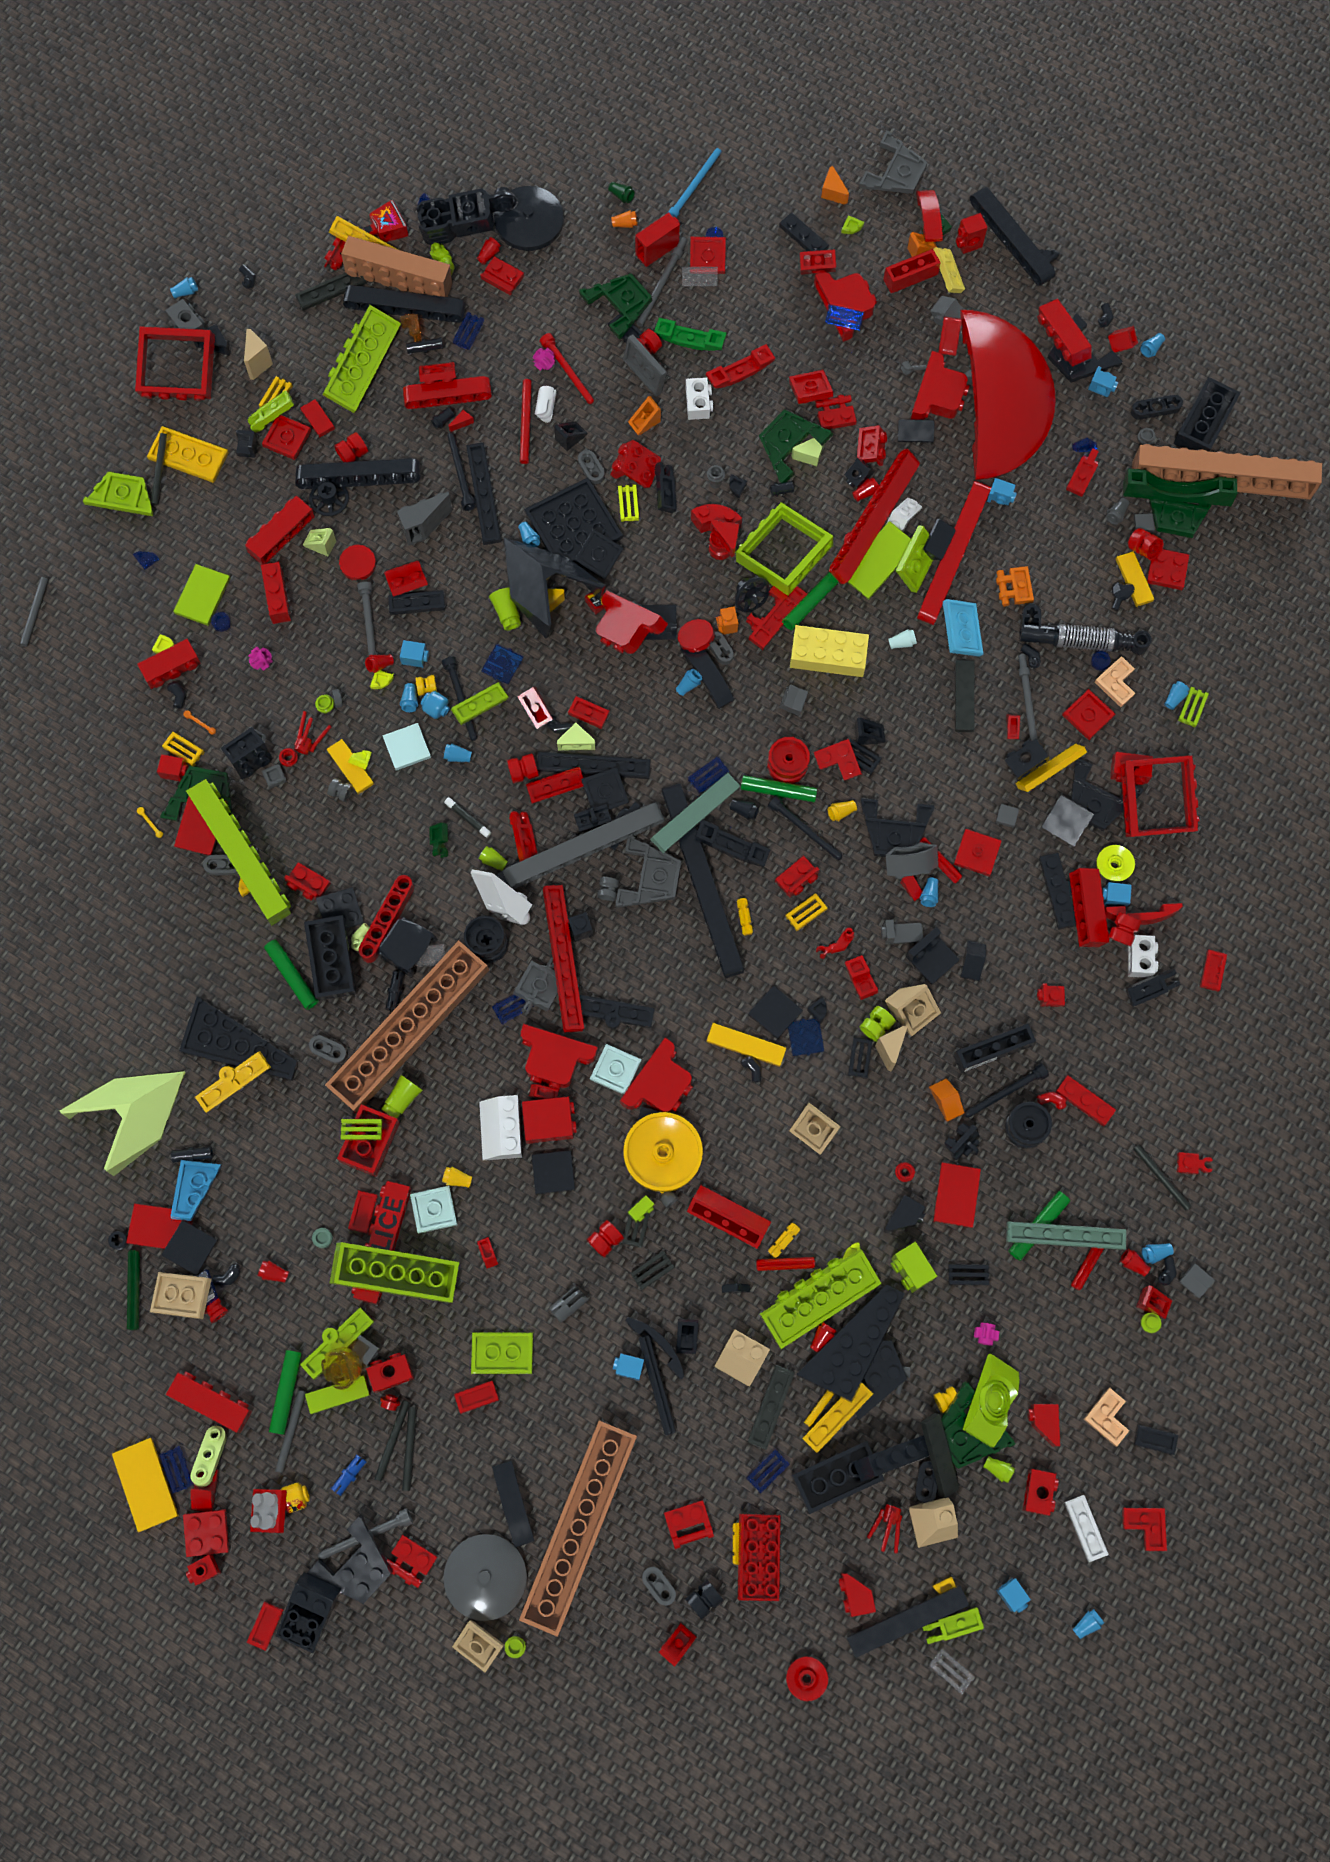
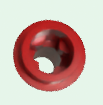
M492 237L488 240L486 239L476 259L485 265L500 251L501 245Z
M873 477L867 478L852 492V495L858 502L874 495L879 485Z
M391 654L369 655L365 659L366 669L373 673L394 663Z
M1127 1249L1120 1258L1123 1267L1139 1273L1143 1277L1151 1269L1135 1250Z
M263 1261L258 1276L262 1277L263 1280L285 1283L289 1271L282 1269L271 1261Z
M822 1322L821 1326L818 1325L810 1348L819 1352L835 1336L834 1334L837 1330Z

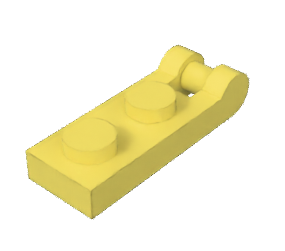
M935 247L933 250L941 262L940 272L948 292L962 293L965 287L951 250Z

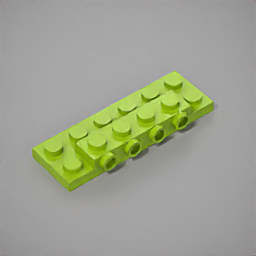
M369 305L359 324L355 323L351 331L354 334L352 339L348 338L343 346L346 348L344 354L340 352L335 361L338 363L337 367H332L328 374V377L331 379L322 395L355 413L401 323Z
M861 1249L844 1260L842 1258L830 1260L827 1263L828 1267L825 1269L813 1271L811 1278L808 1280H799L794 1284L795 1288L791 1291L785 1290L777 1295L778 1299L774 1301L776 1304L760 1313L779 1348L782 1349L881 1284Z

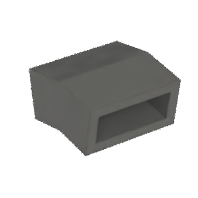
M790 684L786 687L779 708L800 716L808 691Z
M1195 1263L1178 1282L1200 1299L1215 1280Z

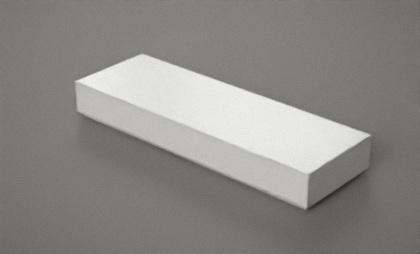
M1081 1495L1064 1502L1088 1562L1109 1555L1085 1496Z

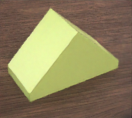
M814 438L793 447L791 457L794 460L817 466L824 445L821 446Z
M331 528L310 530L303 546L329 556L336 543L334 532Z
M575 723L557 740L558 750H595V740Z

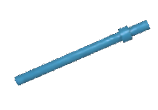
M719 148L714 150L675 206L670 208L668 212L673 217H678L680 209L721 154Z

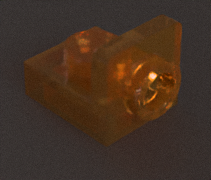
M418 314L400 316L402 328H409L410 337H414V342L422 341Z

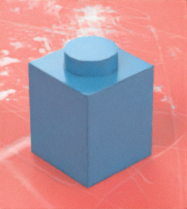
M403 640L400 653L401 664L423 668L424 662H427L429 658V651H427L425 643Z
M1108 882L1105 888H1102L1104 906H1125L1127 908L1131 900V885Z
M620 1354V1358L616 1357L613 1369L616 1370L615 1374L639 1381L644 1359Z
M1011 1578L996 1590L1011 1612L1017 1611L1020 1613L1028 1607L1027 1602L1031 1600L1016 1578Z

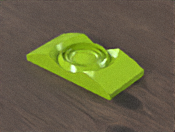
M992 1354L987 1356L963 1430L986 1445L995 1447L1008 1426L1007 1413L1010 1405L1018 1395L1019 1372Z

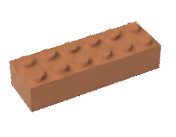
M348 236L341 253L345 273L347 272L351 277L363 276L366 281H374L387 287L398 288L401 291L448 297L452 286L450 264Z

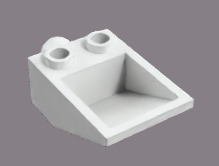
M472 869L470 873L488 911L500 920L525 925L530 921L528 911L532 904L527 901V896L520 892L517 893L493 873Z

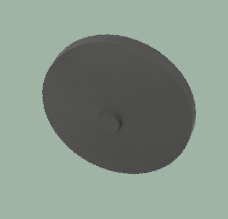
M482 1534L466 1539L450 1554L444 1569V1588L449 1601L457 1611L474 1620L489 1621L508 1614L519 1603L526 1588L527 1570L521 1553L511 1542L496 1535Z

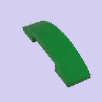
M663 318L658 319L654 330L659 338L670 343L706 351L722 350L727 336L726 332L709 329V332L677 326L676 321Z

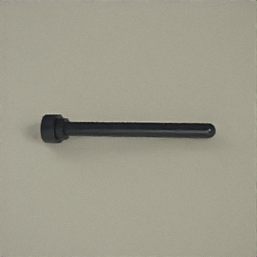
M449 432L447 437L463 495L461 506L464 511H471L476 508L475 498L469 493L454 433Z
M447 657L441 662L446 672H449L458 703L465 701V697L456 672L458 663L456 657ZM471 719L465 724L470 739L475 741L477 734Z
M776 795L767 806L769 809L783 814L835 859H842V854L788 810L779 796Z
M1042 1063L1036 1065L1032 1073L964 1112L965 1117L969 1118L1034 1080H1043L1049 1077L1047 1069Z

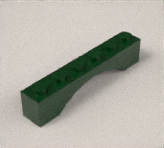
M1128 468L1123 480L1124 497L1232 506L1238 494L1236 478L1217 477L1201 482H1174L1159 478L1147 470Z

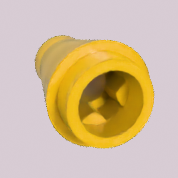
M854 800L833 803L828 807L827 811L832 821H840L852 812L857 811V806Z
M446 1167L442 1182L449 1186L469 1188L472 1176L454 1167Z

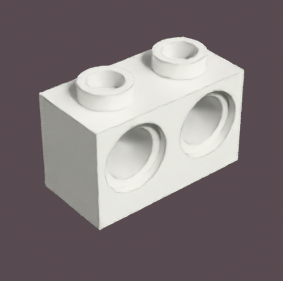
M707 378L686 379L688 420L710 419V412L713 411V401H709V396L712 395L711 384L708 385Z
M1135 935L1132 946H1128V977L1149 978L1158 971V961H1155L1158 943L1155 942V936ZM1139 944L1146 945L1147 951H1143ZM1139 963H1145L1148 969H1142Z

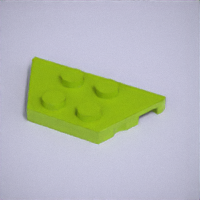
M107 472L102 481L93 488L94 491L90 496L83 499L85 505L153 516L146 483L142 477Z

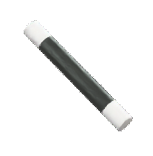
M448 797L444 803L482 835L486 838L491 835V831L451 798Z

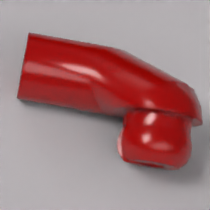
M1048 1092L1037 1096L1040 1105L1052 1102L1056 1104L1058 1109H1064L1067 1106L1066 1098L1056 1092Z

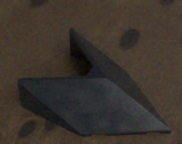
M504 537L510 599L545 639L549 637L551 628L546 580L556 574L584 583L599 601L602 599L605 585L569 558Z

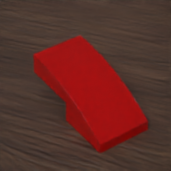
M862 955L845 962L846 969L860 1000L878 993V988L870 975V969Z

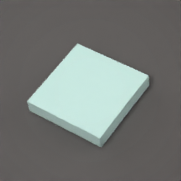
M418 723L383 735L395 770L431 758Z
M606 1044L590 1080L624 1095L630 1087L642 1059Z
M450 1186L410 1194L418 1234L457 1225Z

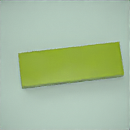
M499 682L452 707L451 711L462 725L508 700V696Z
M363 1375L307 1393L305 1396L310 1414H314L370 1396L365 1376Z

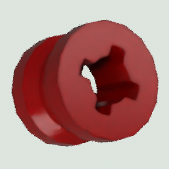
M219 1298L208 1303L205 1308V1314L209 1315L211 1323L217 1322L228 1312V1309L221 1305Z

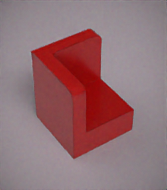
M1134 326L1113 331L1108 336L1111 349L1114 352L1127 350L1138 344Z

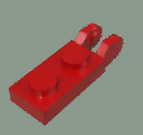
M512 811L509 814V819L513 828L519 862L537 855V849L528 813Z

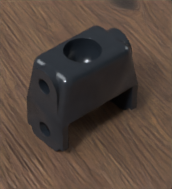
M401 917L396 920L380 944L377 955L401 972L413 977L414 972L411 968L421 959L430 941L436 943L437 937L422 926Z

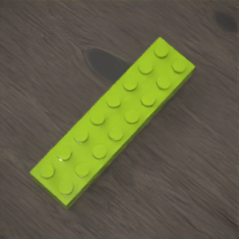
M205 779L186 791L271 926L290 915L289 908H291L289 901L284 894L280 896L279 892H281V889L275 879H269L271 874L264 862L259 863L261 858L254 846H248L251 842L243 830L239 832L241 827L233 814L229 816L231 811L224 799H218L221 795L213 782L209 784Z

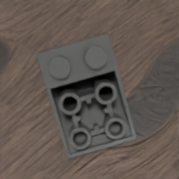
M449 492L438 493L430 499L420 500L417 504L404 506L397 511L400 526L408 545L425 540L451 513L452 505Z

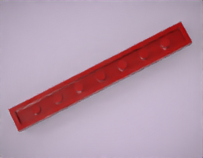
M563 885L544 886L543 896L563 1031H583L584 1023Z

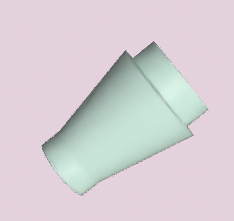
M908 629L888 639L891 649L913 647L914 644H917L914 631Z

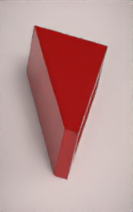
M462 410L448 425L449 431L452 432L473 424L474 418Z
M1006 714L1007 739H1019L1020 716Z
M914 876L902 878L900 883L913 901L919 899L922 890Z
M531 1084L529 1096L540 1099L557 1098L559 1090Z
M489 1237L477 1241L486 1268L498 1265Z

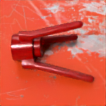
M303 711L294 750L308 755L309 751L314 752L315 747L328 733L331 725H328L316 741L311 744L312 740L307 735L313 718H309L302 736L306 719V711Z
M886 1504L885 1509H880L879 1516L867 1538L870 1539L882 1518H884L883 1522L888 1523L881 1551L884 1552L891 1527L896 1523L894 1553L897 1554L900 1523L902 1520L900 1515L901 1509Z

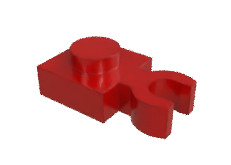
M1179 1152L1177 1153V1173L1197 1175L1198 1169L1203 1173H1210L1212 1169L1206 1168L1205 1162H1212L1213 1159L1206 1157L1199 1160V1154Z

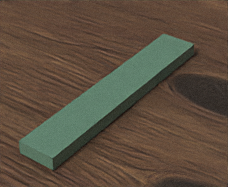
M729 773L725 774L650 840L662 853L666 852L701 822L702 819L737 791L740 785Z
M1007 1222L1006 1242L1126 1250V1229Z

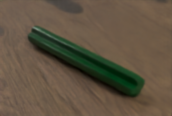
M138 1250L128 1251L127 1330L130 1331L139 1329L140 1252Z

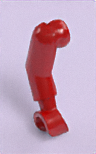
M846 928L837 942L829 944L828 947L818 946L816 952H824L820 954V958L824 959L828 953L833 954L844 951L854 938L853 929Z

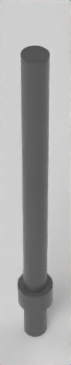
M681 237L677 247H674L671 258L651 294L652 302L643 311L636 323L638 326L643 327L677 260H680L683 249L688 241L685 237Z
M1026 654L1018 655L1020 665L1018 671L1019 677L1022 679L1029 736L1033 741L1034 739L1038 740L1029 682L1030 669L1027 667Z

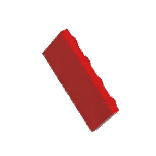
M739 1514L738 1600L779 1601L780 1515Z

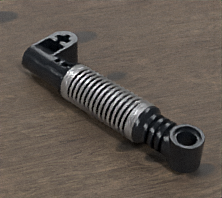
M1035 604L1025 606L1020 618V642L1052 644L1054 647L1063 646V648L1069 647L1070 649L1073 647V649L1079 648L1080 650L1086 648V650L1092 649L1094 651L1096 649V651L1102 650L1103 652L1105 650L1106 652H1115L1119 649L1129 651L1130 649L1134 654L1142 655L1148 650L1152 641L1151 635L1147 631H1138L1132 634L1128 632L1126 634V632L1121 633L1117 629H1105V627L1102 630V627L1099 629L1098 627L1092 628L1091 626L1089 629L1088 626L1086 628L1085 626L1082 627V625L1080 628L1075 625H1070V627L1067 625L1066 627L1065 624H1055L1054 626L1041 625V609ZM1031 615L1033 620L1031 624H1028ZM1137 641H1142L1144 645H1140Z

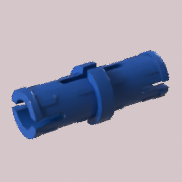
M357 1454L349 1466L341 1471L343 1474L331 1487L335 1492L341 1485L337 1491V1494L342 1496L351 1481L354 1482L356 1480L355 1476L367 1463L362 1459L356 1465L361 1458Z

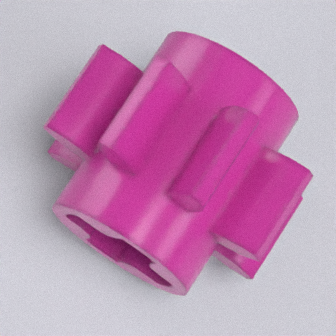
M548 347L546 350L538 349L533 355L534 366L540 371L542 368L549 370L555 362V359H553L554 353Z
M256 647L248 655L250 657L249 663L254 669L258 670L261 668L264 671L272 663V655L266 648L259 649Z
M981 1323L980 1327L975 1328L974 1337L978 1338L979 1344L993 1346V1341L997 1342L999 1340L1000 1331L995 1330L996 1325Z

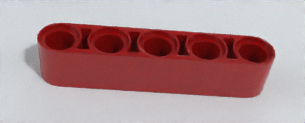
M485 376L455 379L449 382L439 381L432 384H414L403 388L404 405L407 409L483 401L492 397L490 379Z
M401 875L397 877L361 942L359 954L363 961L372 963L378 958L377 952L380 944L396 920L399 919L414 891V885L409 876ZM402 883L409 884L406 889H401L400 885ZM394 899H399L400 903L398 905H391ZM387 915H388V916H391V920H390V921H388V922H383V921H382V918H383L384 916H387ZM376 932L382 933V936L379 939L373 938V935ZM366 949H373L371 955H364Z

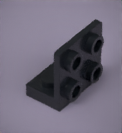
M253 727L221 747V750L232 763L242 780L252 776L256 770L267 766L273 760L265 743Z
M937 927L911 948L906 955V958L930 984H934L959 962V958L939 938L942 932Z

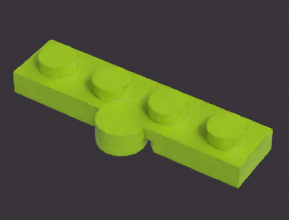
M359 1308L338 1330L334 1328L325 1329L322 1334L324 1342L300 1365L315 1380L358 1339L359 1335H362L372 1326L374 1321Z

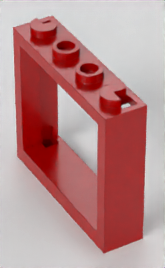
M139 327L135 391L141 397H147L148 399H151L152 396H157L164 400L176 397V399L183 401L187 400V398H194L196 401L211 399L214 333L211 330ZM148 339L204 342L201 389L145 386Z
M1192 755L1120 762L1126 837L1198 831V822L1200 820L1196 811L1198 799L1195 797L1197 781L1194 778L1195 765L1193 764ZM1181 762L1186 826L1138 830L1134 766Z

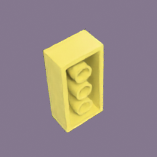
M795 625L790 668L863 677L869 635Z

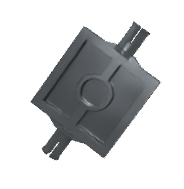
M553 957L550 958L546 966L531 961L514 990V995L526 1001L521 1010L523 1013L529 1014L532 1006H537L548 1012L557 996L556 977L553 970L554 963H552Z

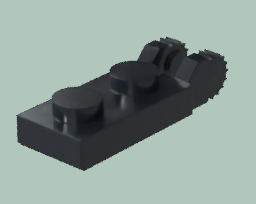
M658 462L654 469L658 510L674 513L677 510L673 467L666 465L663 468V463Z
M1169 969L1126 987L1131 1005L1137 1006L1179 986V980L1165 982V979L1176 974V970Z

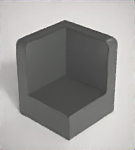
M359 1335V1340L350 1353L369 1367L381 1350Z

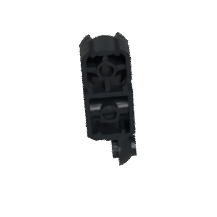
M500 187L495 190L494 195H489L481 188L448 195L449 198L447 199L439 197L424 200L416 207L421 224L419 229L423 240L428 245L434 243L445 244L453 241L456 236L462 237L491 231L494 226L493 212H506L514 209L518 205V199L515 194L510 192L509 188Z

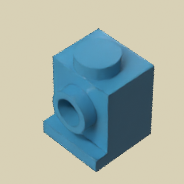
M1098 366L1088 390L1108 397L1111 391L1115 392L1118 382L1115 381L1117 377L1109 372L1101 371V367Z
M995 478L987 502L990 503L991 500H994L1001 505L1013 503L1017 494L1014 492L1016 485Z

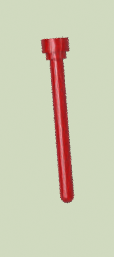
M551 333L543 335L539 340L543 348L548 347L554 353V357L588 404H592L594 402L593 397L555 346V338Z

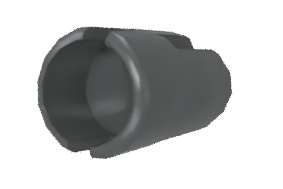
M575 1285L551 1305L549 1310L562 1323L589 1299Z

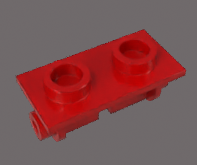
M336 237L332 244L335 248L333 251L329 250L324 258L327 260L324 267L327 264H330L333 270L341 267L343 259L340 252L342 253L345 241Z

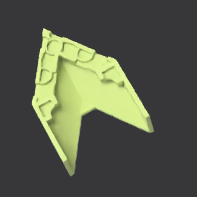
M186 1072L113 1079L61 1109L60 1112L68 1119L81 1112L115 1109L119 1113L122 1120L104 1167L108 1173L115 1176L162 1139L166 1122L169 1120L179 1092V1086Z

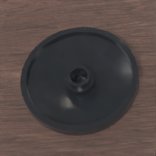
M522 186L511 190L510 192L515 194L518 199V205L510 211L494 212V224L499 237L507 245L523 251L539 250L553 243L560 235L564 223L563 209L558 199L551 192L536 186Z

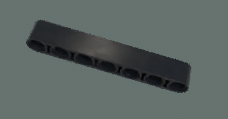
M984 187L970 195V202L978 214L981 213L987 225L1038 286L1045 284L1056 276L1053 266L988 187Z
M348 285L346 287L343 305L352 310L366 311L369 305L385 314L454 323L463 321L466 303L457 298Z
M410 458L303 464L296 467L295 485L300 489H318L320 484L324 482L334 484L335 488L417 483L421 477L420 462L417 459Z

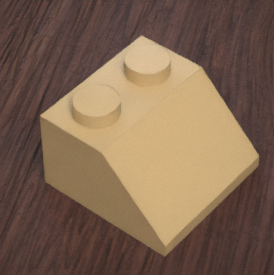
M734 1330L714 1367L750 1387L770 1349Z

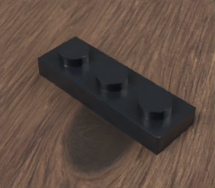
M792 212L779 223V227L806 251L829 249V244Z
M443 590L407 593L394 597L393 595H388L390 615L445 610Z

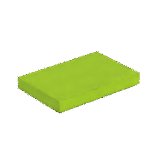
M919 525L896 569V572L911 592L915 593L918 592L933 562L923 550L930 534L924 526Z
M195 564L173 611L174 614L209 626L231 579L230 576Z
M472 1333L471 1374H532L533 1333Z

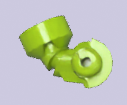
M439 243L432 244L430 255L436 261L450 264L452 276L455 267L449 252Z

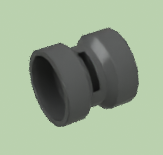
M334 778L329 785L327 794L332 797H339V800L347 802L352 793L353 785L349 783L344 784L340 779Z
M601 877L599 882L601 887L598 890L597 897L606 901H615V889L618 888L619 881L611 877Z

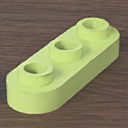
M212 1426L205 1433L191 1472V1480L197 1487H206L213 1479L227 1440L226 1432L220 1426ZM214 1433H218L216 1438H212ZM210 1452L211 1456L205 1458V1454ZM204 1472L203 1477L199 1478L198 1474Z

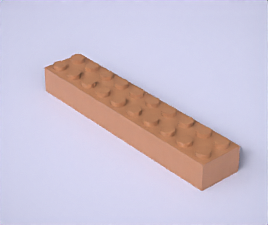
M1150 444L1140 445L1132 461V469L1147 470L1159 478L1174 482H1201L1217 477L1236 478L1237 492L1311 500L1322 483V463H1316L1315 461L1279 459L1278 457L1267 458L1259 455L1247 456L1241 453L1227 454L1221 451H1197L1187 448L1177 449L1169 446L1157 447Z
M458 940L325 1085L357 1114L361 1104L366 1105L487 974L489 971L488 966Z
M598 1421L519 1621L554 1636H559L637 1439L636 1435Z

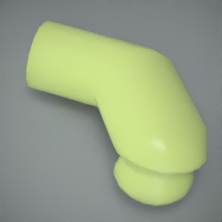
M363 923L351 937V948L355 951H359V946L370 928L366 923Z

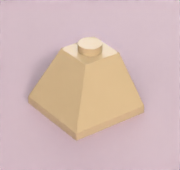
M925 984L901 988L885 1000L892 1015L902 1026L907 1027L906 1031L910 1036H913L941 1014L930 990Z
M948 1497L908 1507L918 1548L958 1538V1523L954 1505Z

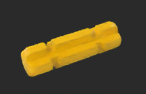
M740 898L737 900V907L739 908L742 934L751 935L753 929L752 925H750L751 918L749 908H747L748 902L746 898Z
M791 1223L787 1227L788 1230L784 1231L774 1242L775 1245L768 1249L771 1256L777 1258L781 1254V1249L784 1250L793 1240V1235L796 1236L799 1233L800 1228L796 1224Z
M733 1523V1564L738 1565L739 1523Z

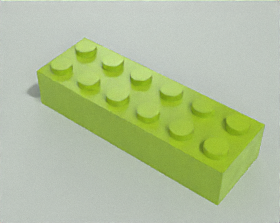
M340 1242L336 1243L329 1284L453 1303L459 1262Z

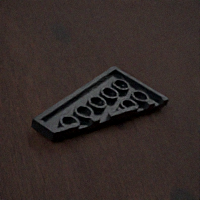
M198 996L196 997L180 1046V1053L237 1067L260 1051L271 1066L263 1074L293 1081L298 1061L229 1016H226L212 1005H209Z

